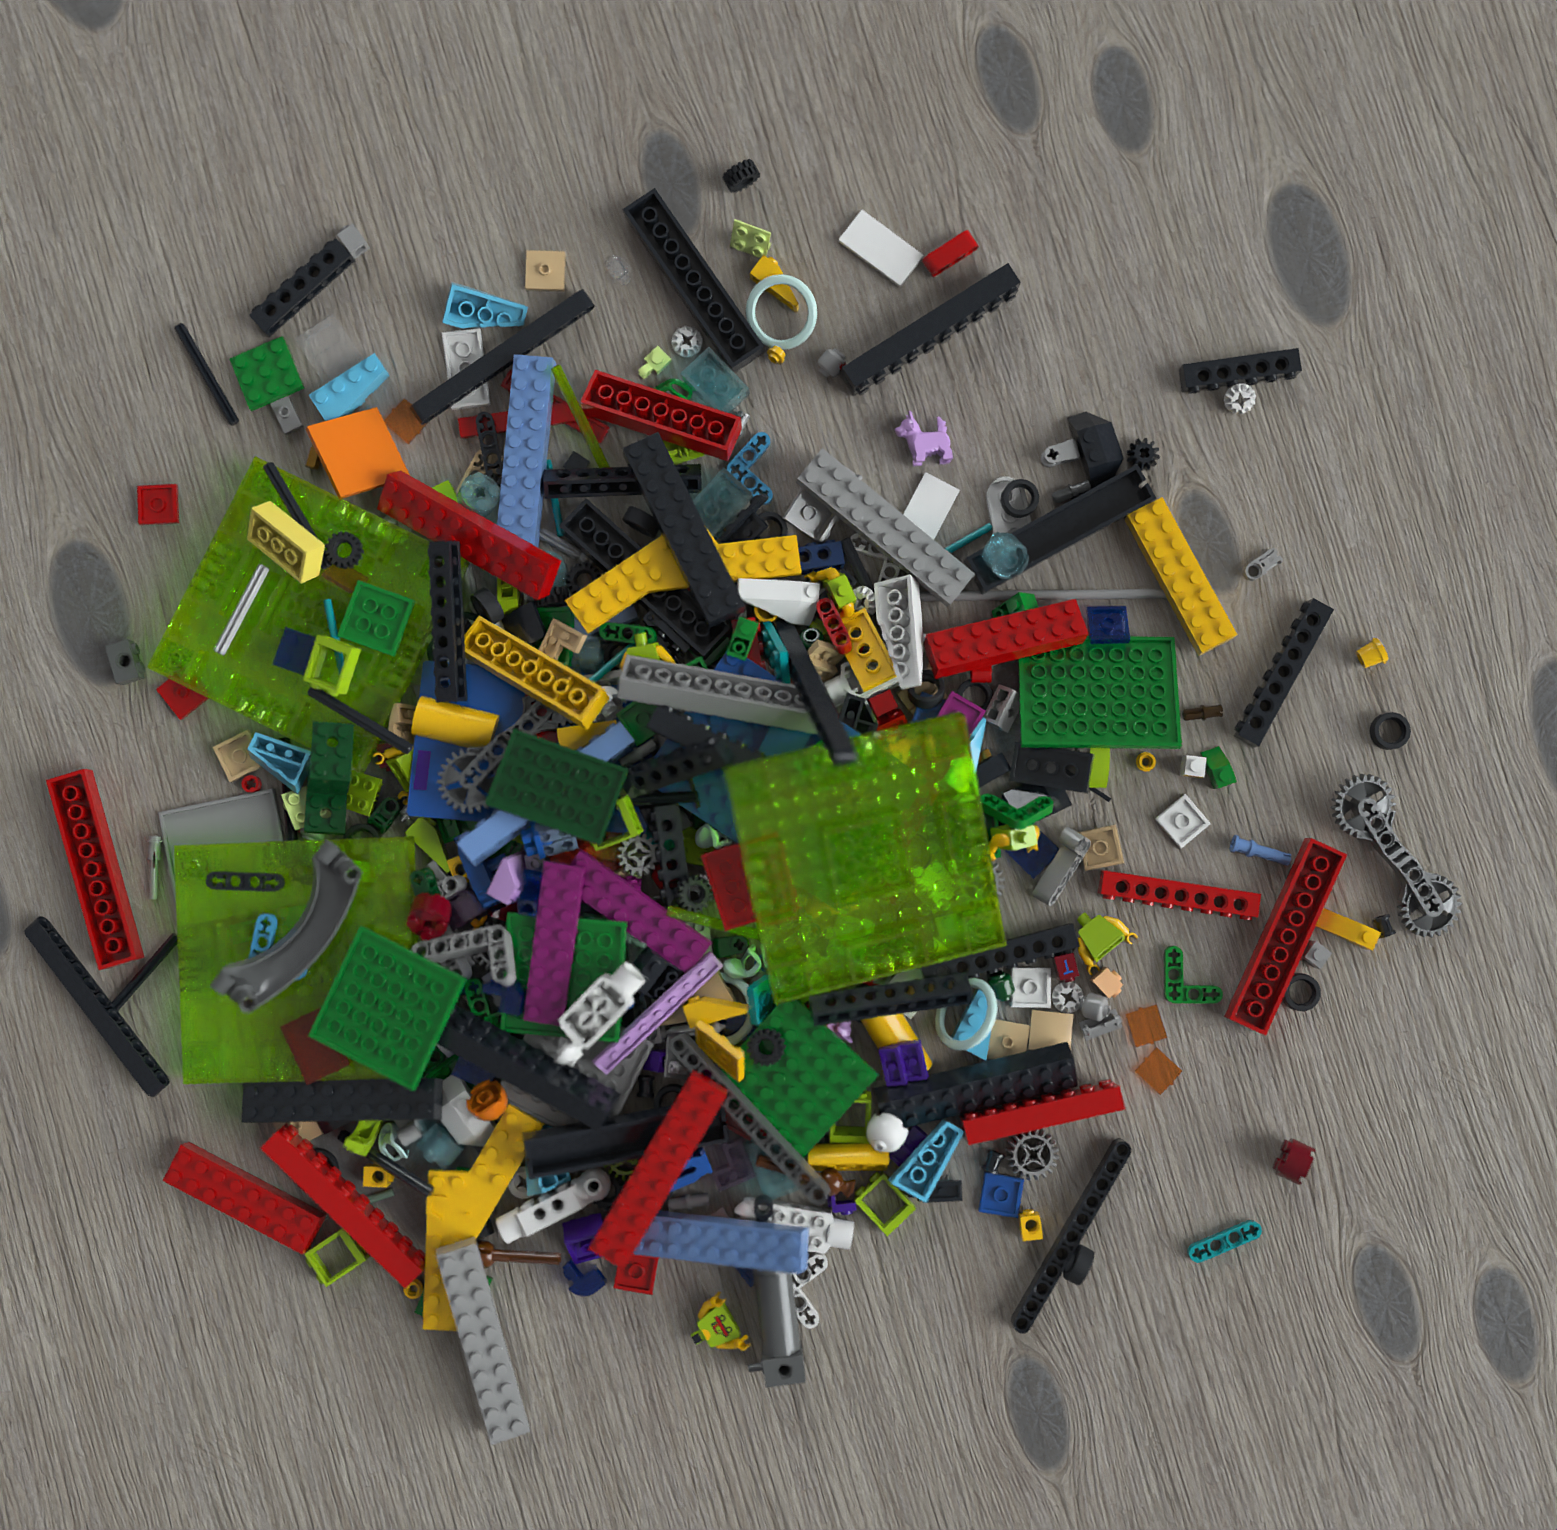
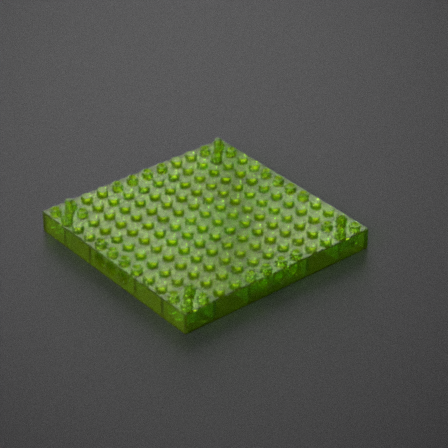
M255 456L147 668L310 749L313 721L354 724L352 769L364 774L381 739L308 696L307 692L310 688V683L303 680L317 635L331 637L323 600L331 599L338 632L358 580L416 601L395 657L339 637L340 641L360 648L361 652L347 694H338V696L333 697L387 729L394 703L401 702L433 638L428 556L429 541L344 499H339L338 496L276 466L318 540L323 544H328L329 541L327 540L333 537L332 534H338V532L342 531L343 533L349 532L353 534L363 544L364 554L361 555L363 559L358 561V565H353L354 568L343 569L332 564L327 569L323 570L320 568L319 576L300 583L247 540L251 508L271 501L291 517L263 469V466L268 462ZM348 543L339 545L337 553L341 558L348 557L352 551ZM460 557L461 579H463L470 563ZM261 564L267 567L269 571L225 655H221L215 652L214 648L257 566ZM328 648L319 678L337 685L339 673L333 649ZM333 738L326 741L329 747H336L338 745L337 740Z
M959 711L850 737L856 750L855 764L833 766L823 744L723 767L768 985L775 1005L1007 946L966 717Z
M414 836L174 845L183 1084L389 1079L308 1035L360 926H365L410 950L418 943V935L414 934L406 926L410 907L415 898L410 883V875L415 871ZM326 840H329L344 852L358 866L362 873L350 908L336 934L321 955L307 969V974L304 978L295 980L283 991L254 1011L243 1012L236 1002L230 1000L227 993L221 995L210 984L225 965L249 959L255 926L260 915L271 913L277 918L273 945L278 943L295 926L308 904L312 891V857ZM216 871L278 873L284 877L285 886L280 891L275 892L213 890L207 886L206 877L209 873ZM238 876L232 877V885L235 887L239 886L240 878ZM253 876L251 878V885L258 887L260 880L257 876ZM216 877L213 878V882L217 884L225 882V879H218ZM274 879L266 881L265 884H274L275 888V885H278L279 881H276ZM268 918L263 920V923L266 924V927L271 925V922L268 921ZM265 928V930L260 931V933H268V934H269L270 932H265V931H266V928ZM261 936L258 940L259 946L262 948L267 946V939Z

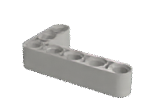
M454 875L444 878L437 885L441 895L449 901L466 889L467 881L462 875ZM453 881L456 882V888L453 886ZM449 924L442 937L454 935ZM445 945L441 947L440 953L444 951ZM465 956L439 962L441 966L457 974L458 970H460L461 976L467 978V980L472 976L471 967Z
M499 925L418 942L412 947V951L420 955L426 950L424 957L435 963L489 951L493 979L503 986L512 985L516 979L512 937L506 929ZM503 933L501 939L497 940V936ZM483 937L482 943L478 944V940ZM464 941L463 947L459 949L460 943ZM445 945L444 951L440 953L441 947ZM505 952L504 957L499 960V955ZM507 971L506 977L501 979L502 973Z

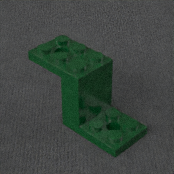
M313 721L311 756L306 786L304 833L345 835L347 794L351 783L354 724ZM333 738L337 740L338 745L336 747H329L326 741ZM324 809L329 810L331 816L324 819L320 816V811Z

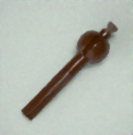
M761 1154L757 1155L756 1166L785 1174L770 1157ZM826 1168L821 1173L817 1172L829 1185V1196L837 1195L841 1191L849 1198L853 1193L856 1184L855 1179L844 1181L841 1173L834 1168ZM806 1174L801 1175L804 1181H810Z
M489 1241L477 1242L484 1268H489L495 1261L560 1265L561 1253L496 1249L495 1245Z

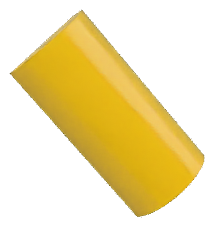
M421 696L412 721V734L465 748L484 747L494 739L500 715L449 702H436V699Z
M903 1014L861 1020L878 1050L891 1044L919 1040ZM922 1046L928 1071L932 1066V1061Z
M866 1143L816 1144L808 1152V1164L815 1171H822L826 1168H834L838 1171H886L889 1165V1152H879L871 1144Z

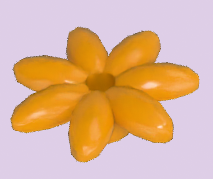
M487 915L482 917L480 921L475 918L470 923L474 927L472 930L479 929L487 920Z

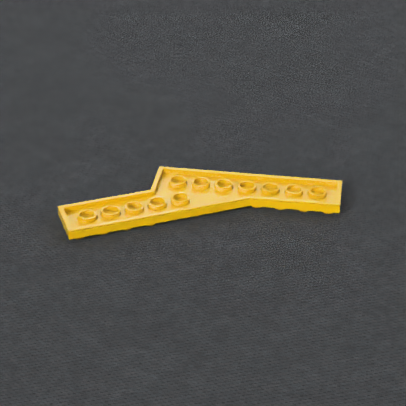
M661 534L659 538L566 599L565 603L587 634H589L648 593L686 589L689 587ZM710 534L734 583H737L738 578L771 579L802 574L797 535L718 544Z
M511 1103L506 1108L470 1171L429 1170L428 1183L434 1187V1191L431 1196L427 1197L424 1330L458 1331L437 1261L436 1249L474 1236L477 1239L525 1157L522 1133L540 1130L545 1124Z

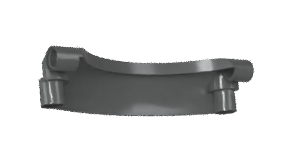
M326 840L312 857V891L308 904L295 926L278 943L266 951L249 959L225 965L211 982L210 986L221 995L227 993L230 1000L236 1002L243 1012L254 1011L302 975L325 950L343 922L354 898L362 873L358 866L329 840Z

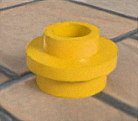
M773 346L767 350L768 359L772 363L782 364L784 362L786 354L780 347Z
M1143 752L1137 756L1136 766L1139 770L1147 772L1155 767L1156 759L1153 754ZM1144 758L1148 759L1149 761L1147 766L1143 765L1142 760Z
M415 1279L406 1289L403 1287L405 1296L409 1299L420 1297L424 1289L423 1284L420 1280ZM411 1285H415L417 1287V1291H412L410 1288Z

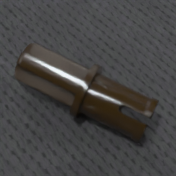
M1221 704L1207 707L1201 705L1199 708L1184 709L1182 715L1185 721L1197 719L1205 721L1206 718L1223 717V713H1220L1223 712Z

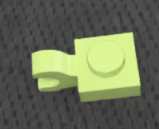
M657 346L644 358L647 364L638 370L639 375L646 379L653 371L659 374L671 362V358Z

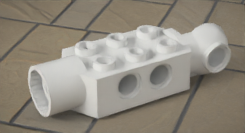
M923 633V643L926 637L925 633ZM846 662L841 665V674L824 682V686L828 690L834 706L837 707L843 704L847 693L868 700L899 686V682L896 676L863 692L849 663ZM871 662L867 668L874 670L878 667V663Z
M624 962L613 975L604 974L559 1019L561 1028L570 1039L556 1052L559 1056L554 1062L568 1064L571 1067L583 1055L581 1050L591 1047L634 1003L632 995L645 983L644 977L634 966Z
M590 1168L583 1172L580 1177L572 1179L571 1183L568 1181L558 1186L553 1192L549 1190L542 1193L537 1200H534V1198L527 1200L520 1208L517 1207L496 1218V1224L502 1238L508 1244L520 1237H527L582 1209L593 1201L602 1200L611 1189L610 1177L600 1168ZM589 1182H598L599 1189H591L589 1186ZM556 1199H560L563 1204L557 1203ZM538 1208H542L545 1213H541Z
M744 1197L743 1202L736 1206L734 1212L740 1215V1218L743 1220L756 1221L754 1214L755 1198ZM773 1200V1223L809 1227L808 1251L825 1254L830 1247L850 1250L854 1221L833 1218L831 1209ZM760 1204L758 1208L765 1211L769 1206Z

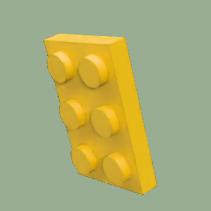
M702 1020L698 1021L695 1024L696 1044L715 1064L737 1082H740L744 1078V1054L742 1050L730 1044L725 1036H720L715 1032L710 1024H705Z

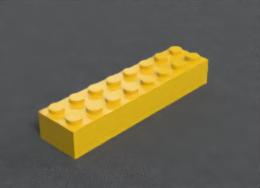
M1163 497L1128 514L1125 522L1197 655L1200 656L1238 635Z
M481 616L477 617L464 635L465 658L586 730L610 699L605 689Z

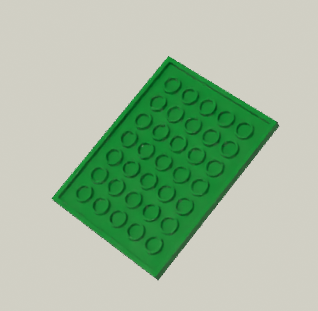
M1087 636L1082 644L1018 659L1021 747L1181 749L1182 738L1175 637Z

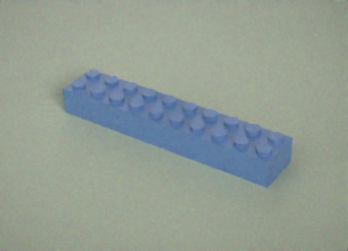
M514 354L497 525L539 548L544 497L543 480L544 470H546L557 363L553 357Z
M621 722L617 724L612 723L605 729L606 732L603 735L594 736L589 741L590 744L585 748L580 747L576 751L614 764L633 750L635 740ZM496 809L492 812L493 816L487 821L483 819L475 825L476 829L471 833L467 831L462 834L457 844L476 867L521 833L520 831L530 827L529 822L531 821Z
M659 1210L633 1254L801 1274L808 1266L809 1227Z

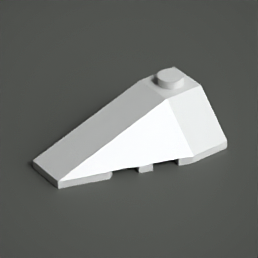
M738 578L737 590L743 602L756 608H761L773 616H778L789 624L810 626L819 601V583Z

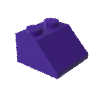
M601 1213L591 1214L562 1223L564 1243L574 1264L601 1258V1256L589 1250L591 1241L604 1221Z

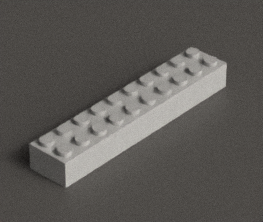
M823 448L797 478L796 483L906 574H911L923 588L945 606L951 605L975 575V573Z
M632 655L626 656L619 680L618 698L644 702L646 704L667 705L671 708L817 734L795 685Z
M474 1236L437 1248V1261L490 1443L494 1445L529 1433L528 1418L476 1238Z

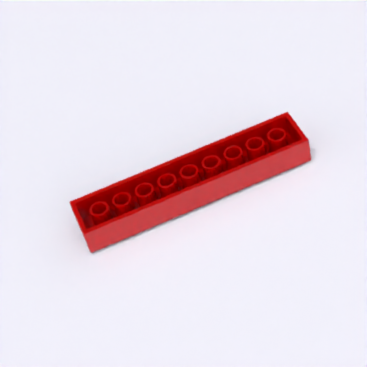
M401 470L387 474L377 506L379 511L434 542L460 541V557L536 600L549 596L561 560Z
M81 769L47 779V787L98 970L109 969L145 958L93 770Z
M1304 838L1225 1013V1018L1257 1033L1267 1035L1348 854L1313 838Z
M694 1069L692 1070L591 1241L589 1250L624 1270L726 1098L728 1089Z
M284 1124L260 1149L406 1289L424 1270L425 1253L421 1249L417 1250L412 1245V1240L406 1235L403 1236L398 1231L399 1229L396 1224L391 1221L388 1222L384 1218V1213L379 1208H374L366 1195L360 1194L355 1190V1185L350 1180L346 1181L341 1176L340 1170L335 1166L332 1167L322 1153H317L312 1148V1143L306 1138L303 1139L298 1134L299 1131L291 1124Z

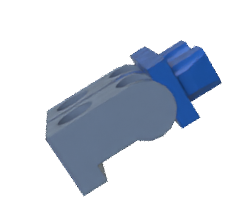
M529 822L531 828L520 831L527 857L538 854L540 859L546 858L545 855L551 856L578 848L576 837L534 822Z

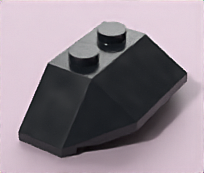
M1088 412L1067 417L1091 489L1115 477L1124 457L1112 422Z
M847 693L839 714L841 721L873 742L878 722L867 700Z
M1022 784L1003 793L1001 800L1017 809L1037 797H1050L1054 801L1053 810L1042 819L1072 805L1066 790L1031 784ZM998 820L999 826L1006 825Z

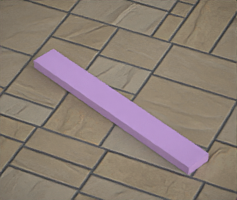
M709 951L693 968L688 970L620 1034L619 1042H611L592 1062L607 1075L724 965Z

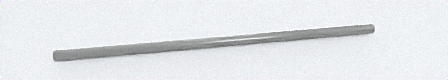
M1162 589L989 591L983 595L980 591H961L954 601L1008 600L1018 592L1034 594L1036 600L1166 598V595ZM920 592L921 601H939L929 592Z

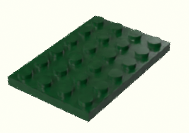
M513 729L485 805L601 846L629 770Z

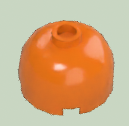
M485 1080L475 1086L470 1092L472 1094L470 1100L467 1098L466 1101L467 1109L474 1117L482 1121H493L499 1118L508 1105L505 1089L498 1081L491 1082L490 1080Z

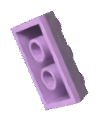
M526 850L503 858L487 894L506 905L531 894L524 858L527 855Z

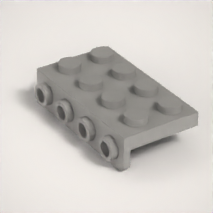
M856 475L859 479L862 480L861 475ZM802 487L782 518L815 542L826 541L831 534L830 529L840 520V518Z

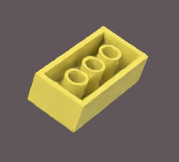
M271 501L251 508L247 540L300 583L319 576L325 544Z

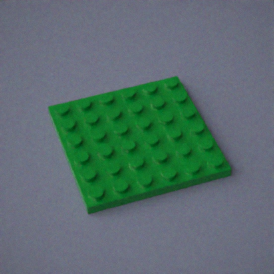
M507 912L506 930L512 937L516 979L512 985L503 986L500 1029L510 1033L569 1038L561 1026L523 1020L537 914ZM578 918L566 1012L604 974L613 975L625 962L627 921ZM507 971L504 972L503 979L506 977ZM621 1017L597 1041L619 1042Z
M360 926L308 1036L406 1088L415 1090L467 978L365 926Z
M789 992L750 1035L752 1036L760 1029H775L776 1033L781 1034V1039L784 1038L785 1040L783 1042L786 1045L785 1053L781 1059L767 1067L766 1065L759 1066V1063L755 1064L754 1059L749 1058L750 1053H747L749 1048L747 1042L750 1041L748 1038L740 1047L744 1054V1078L737 1082L722 1068L721 1070L804 1158L879 1074L826 1025L813 1027L809 1009ZM762 1040L759 1044V1049L763 1054L769 1055L773 1052V1044L769 1040ZM732 1099V1101L739 1106L738 1100Z

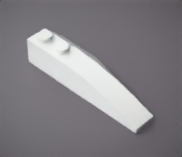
M911 574L874 583L876 618L878 625L881 627L883 639L887 644L889 656L894 664L893 667L901 689L920 686L923 666V627L919 583Z

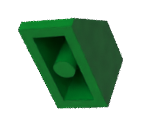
M1219 746L1200 753L1201 757H1206L1205 768L1213 790L1237 782L1231 763Z

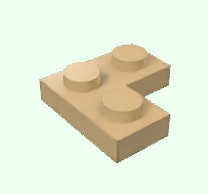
M552 619L539 651L556 661L563 647L579 654L587 635L557 619Z

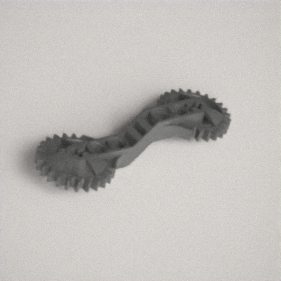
M529 695L522 697L523 713L513 726L497 735L488 745L479 748L468 747L466 754L460 749L459 756L454 752L452 753L453 760L446 758L447 766L441 764L444 772H438L442 779L437 780V783L443 785L438 789L439 792H445L441 796L442 799H448V806L454 803V810L461 807L462 813H465L467 808L471 814H473L474 808L480 813L481 806L489 809L485 805L487 798L479 789L481 788L489 794L513 729L536 736L543 731H557L559 725L566 727V723L573 726V722ZM544 708L547 710L546 715H537L539 709ZM526 723L533 724L531 730L525 731L523 729ZM496 748H503V753L500 756L493 754ZM488 762L490 764L489 768L484 771L480 770L481 763ZM454 764L463 771L461 774L452 767ZM475 770L479 773V775H481L480 777H478V775L475 774ZM467 779H473L474 783H468ZM458 781L462 786L452 790H447L446 788L447 785Z
M1360 773L1359 777L1352 775V781L1345 779L1346 785L1339 784L1342 790L1334 791L1338 797L1332 798V801L1336 802V805L1331 806V809L1336 810L1332 816L1338 818L1335 824L1341 825L1339 829L1346 831V834H1353L1355 838L1369 840L1374 849L1393 868L1401 883L1397 900L1401 901L1402 905H1398L1397 908L1401 909L1402 912L1398 916L1403 918L1401 923L1406 925V929L1416 935L1419 934L1422 937L1427 935L1433 938L1434 934L1441 936V930L1447 933L1448 925L1454 927L1451 921L1458 920L1455 914L1461 913L1457 906L1462 905V903L1457 901V899L1462 896L1456 893L1458 888L1453 886L1454 883L1448 880V878L1437 873L1425 872L1420 863L1398 840L1392 828L1396 811L1391 809L1392 806L1396 805V803L1391 802L1395 795L1389 794L1392 788L1386 787L1387 782L1381 781L1380 777H1374L1371 774L1366 776ZM1379 791L1383 793V797L1377 802L1369 798ZM1345 795L1352 797L1351 801L1344 799ZM1349 810H1352L1355 817L1345 821L1343 816ZM1375 818V823L1371 826V821ZM1384 834V835H1385L1384 840H1383V841H1380V840H1381V836ZM1448 891L1450 896L1442 902L1438 894ZM1416 909L1424 913L1423 916L1415 920L1410 918V914ZM1443 910L1448 912L1447 916L1441 914Z

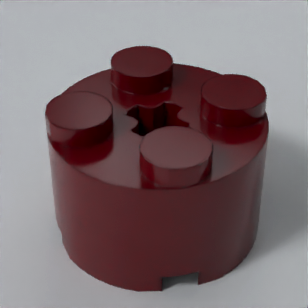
M429 893L417 895L411 904L406 926L424 941H430L432 938L442 936L447 930L451 916L450 902L439 894H435V896L429 895Z
M1293 1138L1290 1140L1285 1139L1280 1148L1283 1153L1280 1159L1276 1158L1273 1169L1276 1170V1175L1301 1185L1302 1182L1299 1180L1301 1177L1306 1178L1314 1160V1157L1310 1156L1311 1151L1315 1152V1148Z

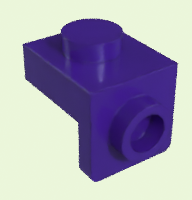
M835 1195L827 1198L828 1208L832 1207L833 1213L841 1212V1215L853 1214L852 1211H857L854 1199L835 1201Z

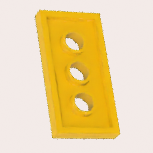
M863 608L855 612L851 617L843 618L842 622L852 643L851 651L844 655L863 692L896 677L892 659L866 609ZM833 624L830 628H836L838 624ZM854 630L861 631L859 637H851V633ZM845 640L840 641V642H839V645L845 644L846 641H845ZM863 646L870 648L866 654L860 653L859 649ZM871 662L878 663V667L874 670L867 668Z

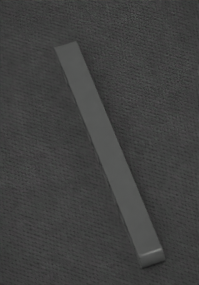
M680 1034L674 1037L669 1044L671 1052L690 1072L694 1069L706 1076L705 1069H708L712 1074V1077L709 1079L724 1085L728 1089L727 1096L721 1104L723 1108L812 1203L822 1204L830 1195L829 1185L690 1036ZM678 1040L683 1041L684 1049L678 1046ZM692 1054L697 1056L698 1063H694L691 1060ZM732 1099L738 1100L739 1107H735L732 1104ZM746 1114L752 1115L753 1122H749L746 1119ZM760 1129L766 1130L767 1137H763L760 1134ZM773 1145H780L781 1152H777ZM787 1160H794L795 1167H791ZM806 1174L810 1181L805 1182L801 1175ZM820 1189L824 1197H819L815 1190Z

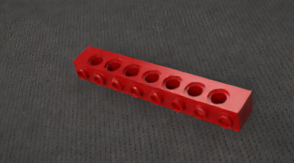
M1101 870L1098 894H1103L1104 899L1115 900V896L1123 897L1122 901L1134 903V899L1142 900L1144 905L1154 906V902L1162 903L1161 907L1173 909V906L1177 905L1181 906V910L1193 912V908L1201 909L1200 913L1212 915L1213 911L1220 912V916L1231 918L1232 914L1240 915L1239 919L1252 920V917H1258L1261 894L1105 870ZM1119 881L1125 885L1124 890L1120 893L1116 890V884ZM1139 884L1144 887L1142 895H1137L1135 891L1136 886ZM1158 887H1161L1164 892L1161 898H1157L1155 895V890ZM1178 890L1183 893V898L1180 901L1175 899V893ZM1197 893H1200L1203 898L1200 904L1194 901ZM1217 896L1222 899V904L1219 907H1216L1214 904V899ZM1236 899L1241 901V908L1238 910L1233 905Z

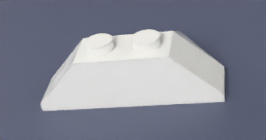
M456 1071L443 1080L441 1121L458 1144L485 1146L497 1124L494 1120H479L467 1109L466 1101L467 1098L470 1100L472 1096L470 1093L471 1089L459 1072Z

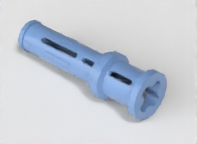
M1234 835L1230 843V852L1237 851L1245 854L1247 857L1257 856L1286 866L1291 861L1290 853L1261 846L1254 840H1244L1239 838L1238 835Z

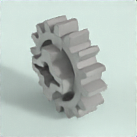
M643 834L640 838L638 835L627 839V842H620L623 847L616 849L620 852L616 858L621 859L618 866L624 865L623 872L630 870V876H633L636 872L637 876L640 877L642 876V871L647 875L649 874L648 869H655L653 863L658 862H656L654 849L657 847V844H651L652 838L646 840V834ZM632 843V849L626 852L627 847ZM642 843L646 845L649 850H646L642 846ZM636 852H638L639 854H645L640 858L630 856ZM647 858H650L647 865L644 866V861ZM627 860L633 863V867L627 862Z

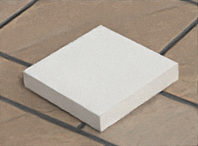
M1183 794L1154 818L1179 849L1183 848L1211 824L1186 794Z
M1011 968V978L1015 992L1011 995L1010 1007L1051 1008V968Z

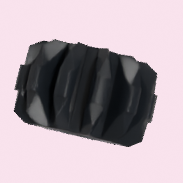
M1144 438L1142 442L1140 439H1136L1135 444L1131 443L1129 445L1131 450H1127L1126 454L1131 456L1127 459V462H1133L1131 467L1138 464L1141 471L1143 467L1146 471H1149L1151 469L1150 466H1156L1155 460H1158L1160 455L1156 454L1159 448L1152 447L1155 444L1154 441L1148 444L1147 438ZM1142 452L1146 454L1144 458L1140 457Z

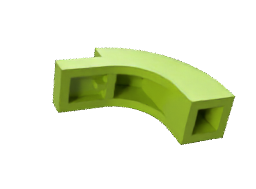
M1087 748V753L1094 754L1089 788H1106L1109 776L1110 748Z
M359 1121L354 1132L346 1138L344 1147H347L346 1150L366 1156L373 1146L384 1121Z

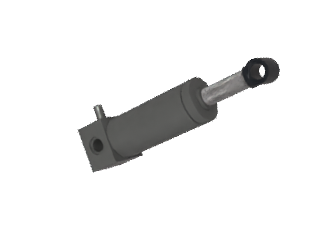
M762 1194L755 1198L754 1214L756 1221L773 1223L774 1203L770 1196ZM760 1204H767L769 1206L765 1211L760 1210L758 1207ZM752 1268L762 1339V1358L760 1363L748 1364V1371H762L765 1377L766 1388L806 1383L803 1346L799 1335L792 1273Z

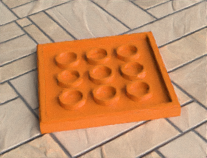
M377 407L313 424L305 429L339 499L384 486L387 474L401 470L410 475Z

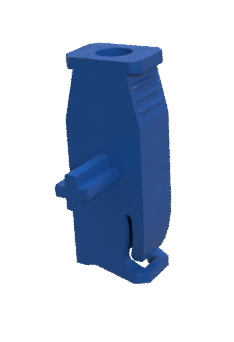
M461 835L454 838V842L456 844L458 841H460L459 837ZM457 844L460 860L482 909L491 908L502 903L487 894L495 877V870L499 868L503 858L506 857L505 853L493 859L488 857L475 867Z
M703 1147L695 1148L670 1192L694 1183L708 1172L709 1174L713 1173Z

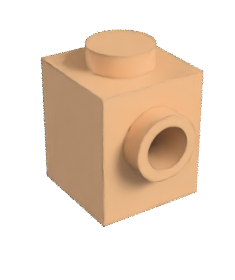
M1107 967L1101 968L1090 979L1107 998L1111 996L1115 998L1122 991L1120 989L1123 986L1120 982L1122 978L1116 971L1113 970L1111 972Z

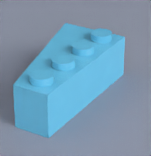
M374 353L309 394V397L324 420H332L352 414L390 375Z
M942 1119L890 1176L888 1181L926 1203L965 1131Z

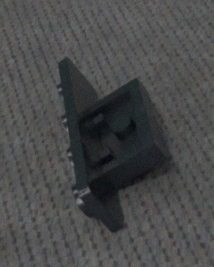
M763 494L754 496L746 510H741L736 516L737 519L724 528V533L720 537L715 538L716 542L722 544L756 540L768 528V525L756 512L769 498Z

